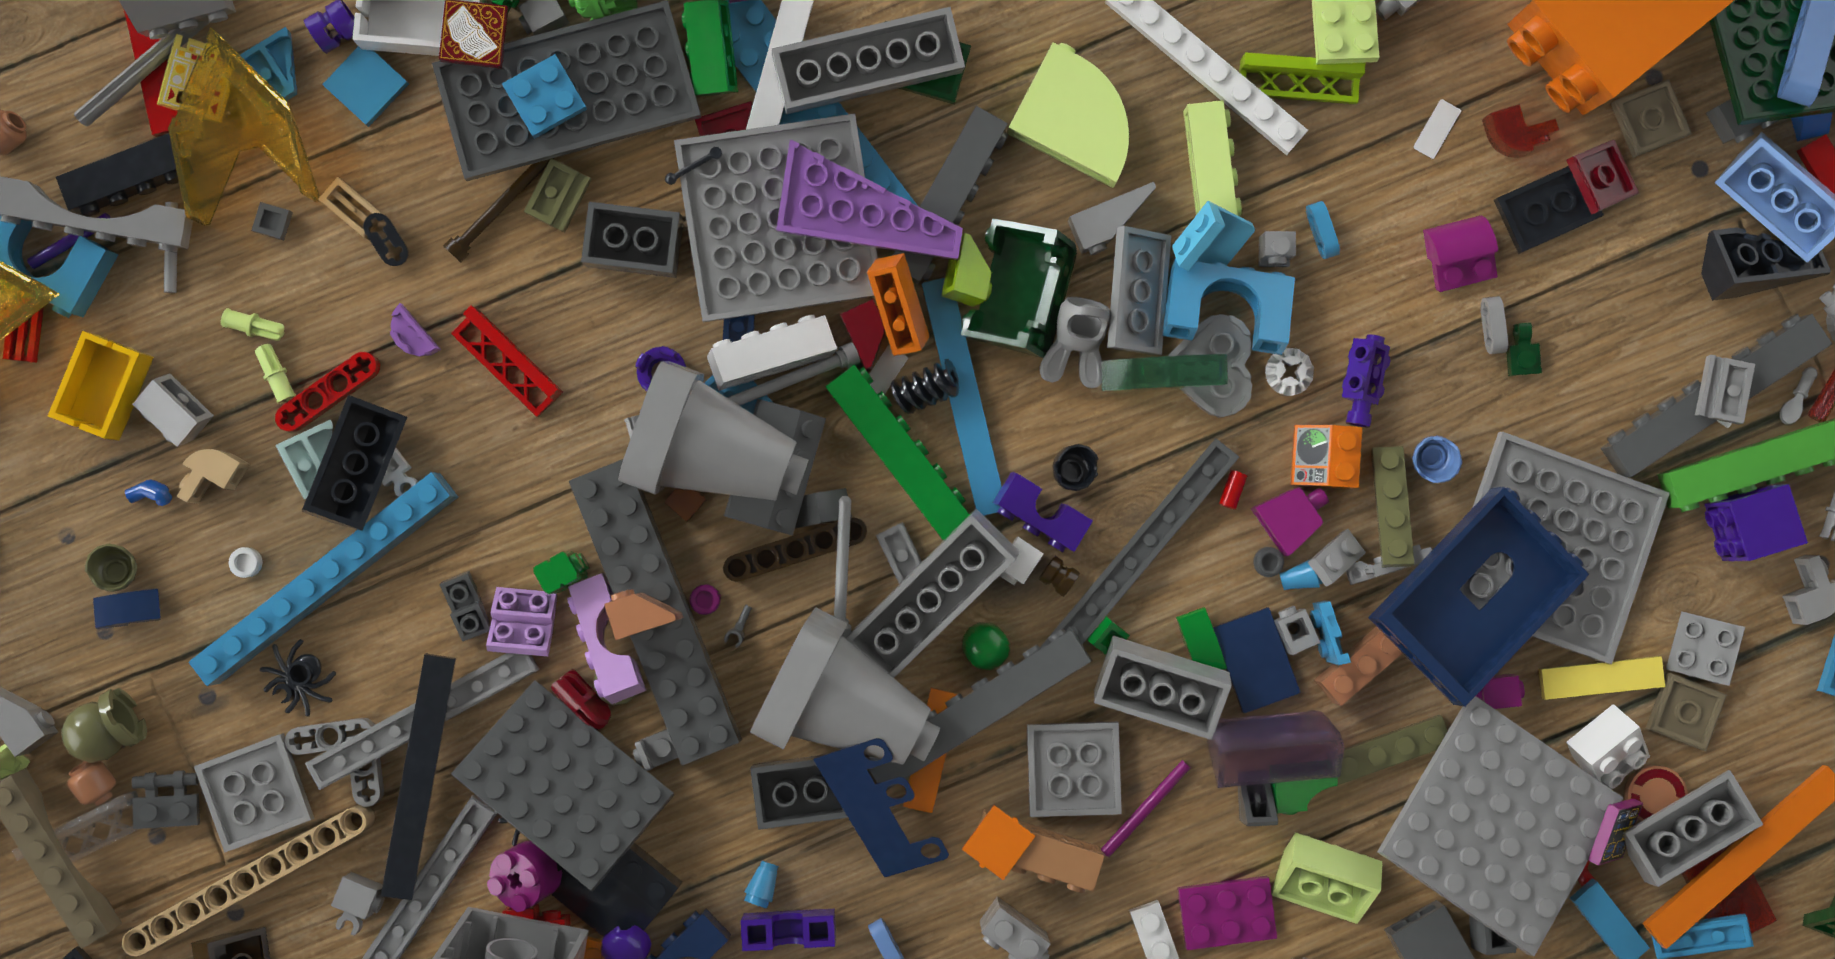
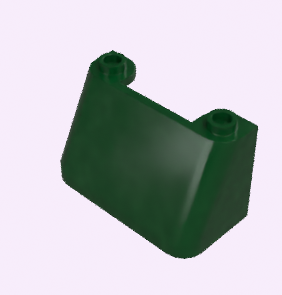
M993 218L991 226L985 234V242L989 250L994 253L990 267L992 272L990 283L992 284L991 294L986 301L980 303L979 310L971 309L963 316L961 335L976 341L1044 358L1047 351L1053 345L1058 313L1061 304L1065 301L1076 261V244L1056 229Z

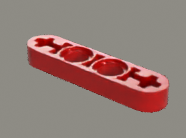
M358 352L282 405L275 414L277 426L284 431L297 432L347 398L348 395H351L375 378L380 371L378 358L367 352ZM362 359L371 361L368 365L370 369L368 373L361 370L353 376L347 371L348 368L354 372L362 366L360 363ZM338 375H344L348 380L347 388L341 392H337L333 387V380ZM315 392L320 393L323 397V403L318 409H312L308 404L309 396ZM303 409L309 414L306 416V414L300 413L295 416L294 425L285 423L288 419L287 412L295 414Z

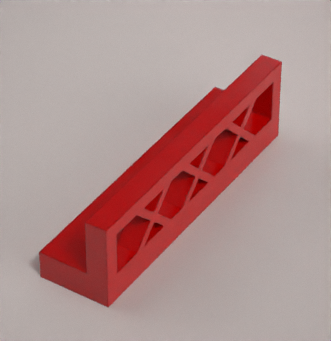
M470 305L463 313L466 318L451 334L536 417H539L563 391L479 309ZM473 323L481 331V342H469L461 334ZM474 346H481V353ZM486 346H496L502 351V363H490L486 359ZM495 367H502L503 374ZM508 367H518L524 373V384H512L508 380ZM539 387L548 397L538 407H535L529 401V388ZM517 388H524V395Z

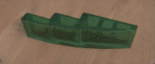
M1227 354L1101 361L1102 391L1179 389L1228 385Z

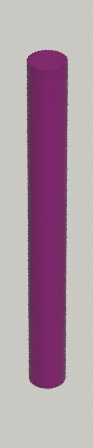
M1183 760L1180 761L1101 848V851L1110 858L1191 769Z

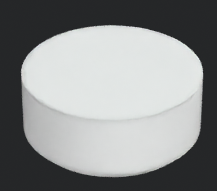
M249 547L236 549L229 558L230 570L234 575L242 578L255 576L259 573L263 564L260 553Z

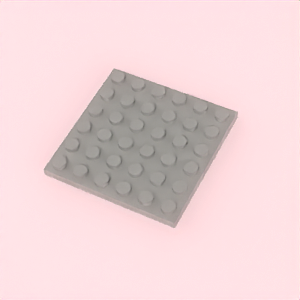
M855 113L674 140L679 170L709 154L713 147H719L722 150V157L720 159H711L680 177L703 322L874 297L867 271L873 262L878 259L876 247L776 232L790 139L865 178Z
M1498 432L1473 507L1491 488L1508 487L1520 497L1519 502L1526 509L1532 510L1540 517V524L1547 531L1555 533L1562 540L1561 545L1568 553L1578 556L1584 564L1582 567L1589 573L1587 578L1531 637L1595 660L1612 664L1670 493L1511 434ZM1500 552L1491 555L1459 590L1480 610L1512 576L1514 565L1511 558Z
M1475 696L1466 707L1462 706L1377 852L1527 955L1535 956L1589 860V855L1608 805L1621 802L1623 797Z

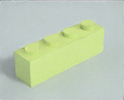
M1224 100L1187 104L1183 114L1196 215L1206 202L1210 201L1237 216H1241V200L1235 197L1234 186L1238 185V174L1236 168H1232L1231 157L1234 156V142L1232 138L1228 139L1227 127L1231 125L1230 111L1224 108Z

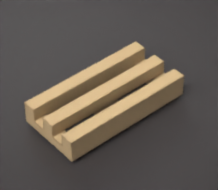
M337 177L318 200L363 238L367 239L368 237L364 229L329 200L330 196L333 195L362 221H365L367 216L336 191L339 186L372 214L381 212L341 178ZM376 218L371 220L373 226L370 228V231L378 227L379 221Z

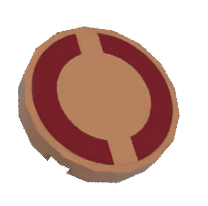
M1647 765L1630 775L1625 785L1624 800L1634 798L1643 803L1637 819L1642 822L1687 795L1688 791L1684 780L1677 772L1665 766Z

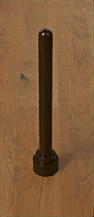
M550 159L531 164L461 237L458 235L454 239L451 237L443 247L461 263L469 255L468 250L471 248L469 245L547 167Z

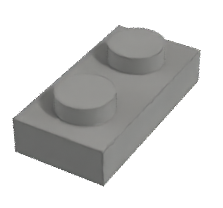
M1346 529L1340 532L1310 559L1308 564L1323 584L1328 586L1342 576L1366 552L1350 530Z

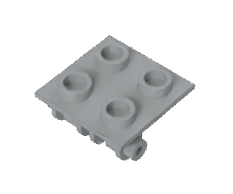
M1681 611L1666 670L1730 686L1745 627Z

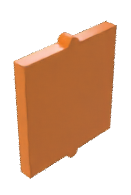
M993 805L964 844L962 850L977 860L981 868L986 867L1004 880L1036 835L1018 823L1017 817H1010L996 805Z

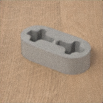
M1500 296L1483 298L1480 309L1486 350L1489 354L1506 353L1508 349V334L1503 301Z

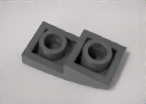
M470 571L442 581L439 585L452 611L450 616L462 642L489 632L490 623Z

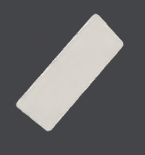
M1441 99L1417 139L1414 149L1434 159L1461 110Z
M890 345L887 346L869 374L874 380L870 386L877 394L881 391L884 394L887 392L892 380L896 378L908 360V357L904 354L893 356Z

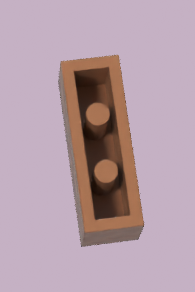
M1376 626L1346 652L1349 654L1351 663L1342 665L1332 664L1316 677L1314 681L1334 704L1342 706L1403 653Z

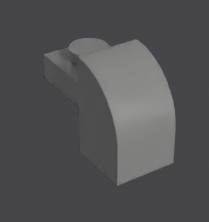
M1804 555L1794 559L1804 588L1783 595L1792 623L1809 625L1831 616L1835 612V579H1828L1829 570L1826 563L1820 558V555Z

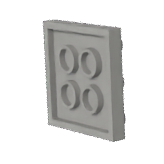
M1119 722L1027 724L1030 817L1122 814Z
M284 733L194 766L224 852L315 819L292 754L285 746Z

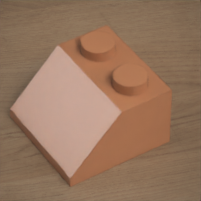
M633 589L610 595L612 601L604 604L615 640L684 618L682 612L645 593L635 594Z

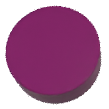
M704 584L697 586L690 595V605L698 614H711L719 608L721 603L720 593L712 585Z

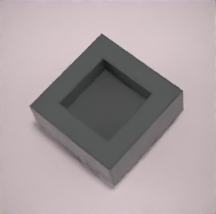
M260 202L251 231L284 241L293 212Z

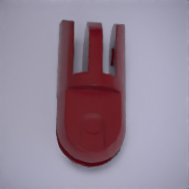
M569 670L552 683V691L586 725L598 730L608 724L611 718L608 705L599 698L593 688L576 670Z

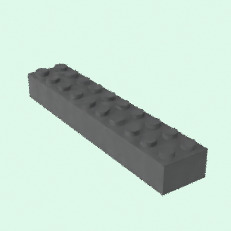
M623 459L569 480V484L613 594L633 589L635 594L645 593L683 614V619L630 636L683 766L737 744L742 740V737L642 489L618 481Z

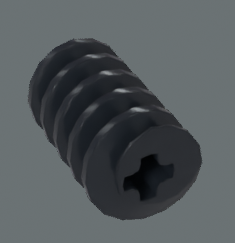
M945 359L946 369H943L939 363H935V373L933 374L928 367L923 368V378L915 371L912 373L913 382H910L907 376H902V386L896 380H892L891 389L900 408L907 414H913L916 409L923 410L927 405H936L937 400L943 402L947 400L948 396H958L959 380L953 363L949 359Z

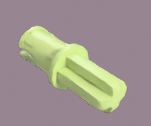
M226 308L221 317V326L246 332V335L250 337L257 335L279 341L284 335L283 324L259 318V315L255 313L248 315Z
M271 344L259 346L255 350V354L265 373L263 379L265 381L268 380L277 403H286L296 396L285 374L287 369L282 368Z

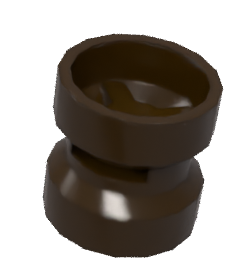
M1055 555L1038 580L1045 585L1052 583L1055 591L1064 597L1079 577L1080 572L1073 567H1063V560Z

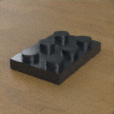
M1569 166L1494 199L1518 254L1604 216L1602 210L1591 215Z

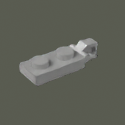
M1420 544L1413 546L1414 565H1418L1432 551L1431 547L1421 549ZM1380 556L1373 559L1374 565H1368L1362 561L1354 563L1346 571L1350 585L1408 567L1382 568Z

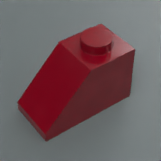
M873 299L840 314L867 372L873 368L886 332L878 306H876Z

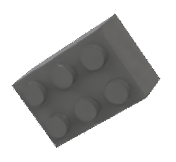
M589 202L581 262L588 268L677 278L684 218L680 212Z
M823 755L758 763L751 766L750 771L758 830L848 818L813 760Z

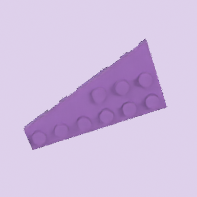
M790 139L776 232L958 260L963 228L911 203V201L886 190V188L845 167H841Z

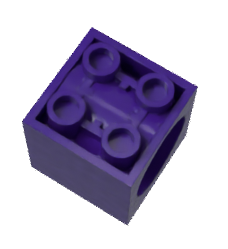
M1789 484L1760 486L1756 490L1730 495L1727 499L1718 502L1704 503L1706 508L1705 519L1709 527L1713 529L1716 539L1714 547L1722 561H1751L1808 543Z

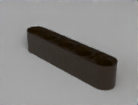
M855 517L850 519V523H858L862 527V535L856 540L850 539L849 547L861 543L867 535L866 524L861 519ZM838 522L731 555L724 562L723 572L731 581H743L837 551ZM823 531L829 532L833 537V544L828 549L820 548L816 542L818 534ZM795 540L800 541L804 546V553L799 558L791 557L787 549L788 545ZM764 550H770L775 555V562L770 567H764L759 562V555ZM735 559L742 560L746 565V571L742 576H735L730 570V565Z

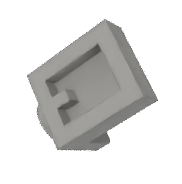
M667 729L635 742L634 758L637 764L643 766L646 771L678 758Z

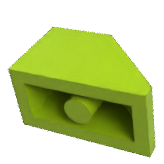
M964 233L961 237L958 260L949 259L941 296L974 307L989 298L992 290V284L990 283L992 272L970 234Z

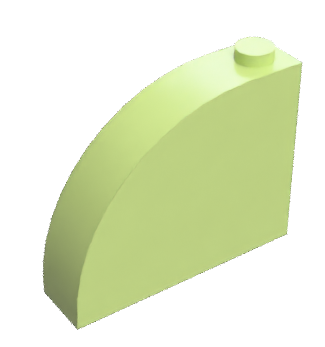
M1053 42L1018 108L1007 134L1114 188L1123 170L1129 146L1128 119L1122 100L1113 84L1100 69L1088 60L1075 54L1076 51L1071 46L1064 43L1058 45Z

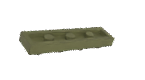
M1403 446L1372 448L1371 455L1382 568L1413 566L1414 553Z
M1437 715L1327 754L1326 758L1335 769L1338 785L1436 751L1448 731L1443 717Z

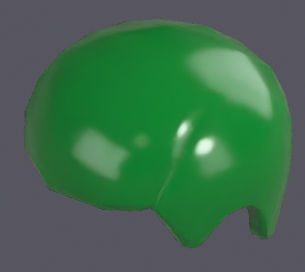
M979 622L969 627L964 634L962 651L967 660L977 669L991 671L1002 666L1009 657L1010 643L1007 636L997 625Z

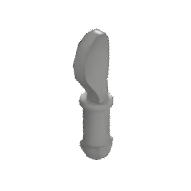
M1808 367L1802 372L1798 386L1793 390L1795 397L1784 403L1780 409L1779 417L1784 424L1792 425L1801 417L1803 398H1808V392L1818 376L1816 368Z

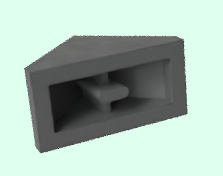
M843 488L804 495L795 529L838 521L839 499L842 496H848L847 489Z
M1268 772L1238 774L1239 820L1246 826L1278 825Z

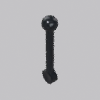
M719 147L711 148L710 153L676 173H668L665 176V182L673 185L676 183L677 178L709 160L720 159L722 157V150Z

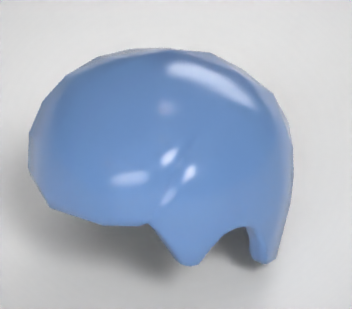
M1437 435L1424 438L1418 443L1412 456L1415 470L1421 477L1432 483L1450 481L1459 473L1462 465L1459 448L1452 441Z

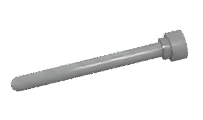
M850 342L840 346L834 356L727 398L740 406L840 366L841 368L846 367L849 369L853 365L858 366L860 365V358L854 344Z
M842 496L839 499L834 617L848 623L843 634L845 638L851 633L852 628L849 620L846 618L851 499L848 496Z

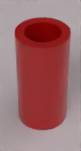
M1230 470L1219 505L1236 510L1248 475Z

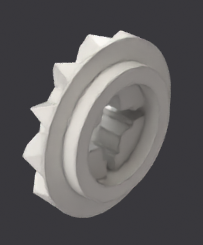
M1286 348L1282 355L1273 354L1269 358L1265 369L1266 379L1270 387L1277 393L1286 396L1297 395L1305 391L1313 381L1314 366L1309 356L1300 351V349ZM1284 364L1288 366L1299 364L1295 371L1297 379L1291 376L1280 379L1286 371Z

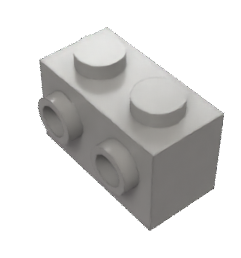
M170 373L153 379L132 404L140 411L144 419L151 422L163 433L164 438L176 447L194 440L214 416Z

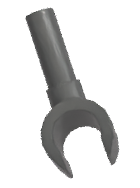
M744 606L735 627L726 633L724 637L725 643L728 641L730 634L734 633L739 637L736 648L740 646L745 637L743 632L744 625L752 607Z

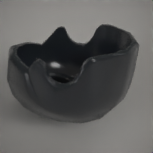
M1081 444L1064 447L1057 453L1053 461L1052 468L1055 481L1066 490L1080 491L1088 488L1095 480L1094 478L1098 476L1097 461L1099 458L1089 446Z

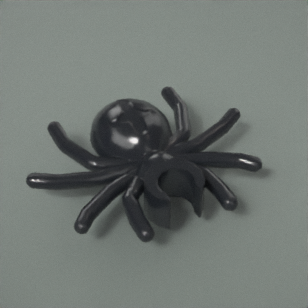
M299 639L291 648L286 661L287 666L279 654L277 644H273L274 655L283 671L271 667H261L259 670L260 672L281 676L269 682L263 691L268 692L275 686L272 695H275L281 689H284L287 692V697L281 703L292 700L285 709V713H290L294 709L301 696L305 708V716H310V706L305 692L320 701L328 703L333 701L331 697L322 696L309 688L316 689L329 683L336 675L335 671H332L325 679L313 684L322 670L320 660L312 654H303L292 663L296 650L304 642L302 639Z

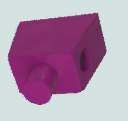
M1297 487L1252 507L1251 511L1281 554L1289 556L1324 523L1317 510L1329 503V499L1319 487L1307 496L1300 487Z

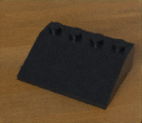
M634 842L593 892L556 863L558 871L562 869V878L559 887L551 895L604 937L617 926L621 930H628L635 925L644 931L677 891L682 881Z

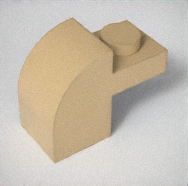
M214 449L199 450L187 457L182 463L190 468L192 472L185 475L180 482L179 488L181 490L177 497L187 503H199L211 482L223 489L235 490L250 464L230 452Z

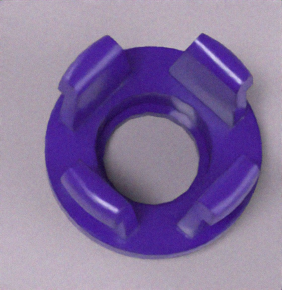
M665 346L655 347L645 353H641L635 367L637 368L638 381L645 391H648L653 378L652 368L656 363L670 361L686 367L679 353Z

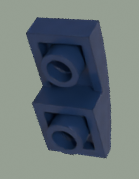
M158 589L132 591L93 598L96 629L161 620Z

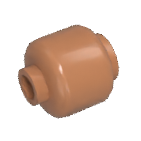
M0 110V155H8L27 138L26 124L15 112Z
M84 761L68 773L70 778L67 781V787L80 804L88 805L94 802L96 806H99L113 796L111 790L116 785V779L102 761L94 763Z

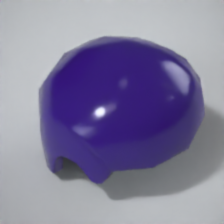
M634 925L628 930H621L617 926L604 936L600 949L604 959H646L652 943L648 934L638 926Z

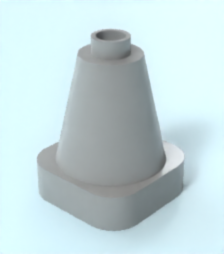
M670 361L660 362L649 385L619 473V482L653 494H657L665 487L774 501L777 500L780 490L797 495L809 459L794 454L797 445L795 440L704 384L703 373Z
M815 607L791 647L750 733L783 750L791 736L839 749L879 738L885 741L893 755V759L890 762L903 765L909 754L925 761L940 731V727L926 721L931 708L843 637L848 623ZM871 745L864 750V755L882 759L884 757V750L879 746Z

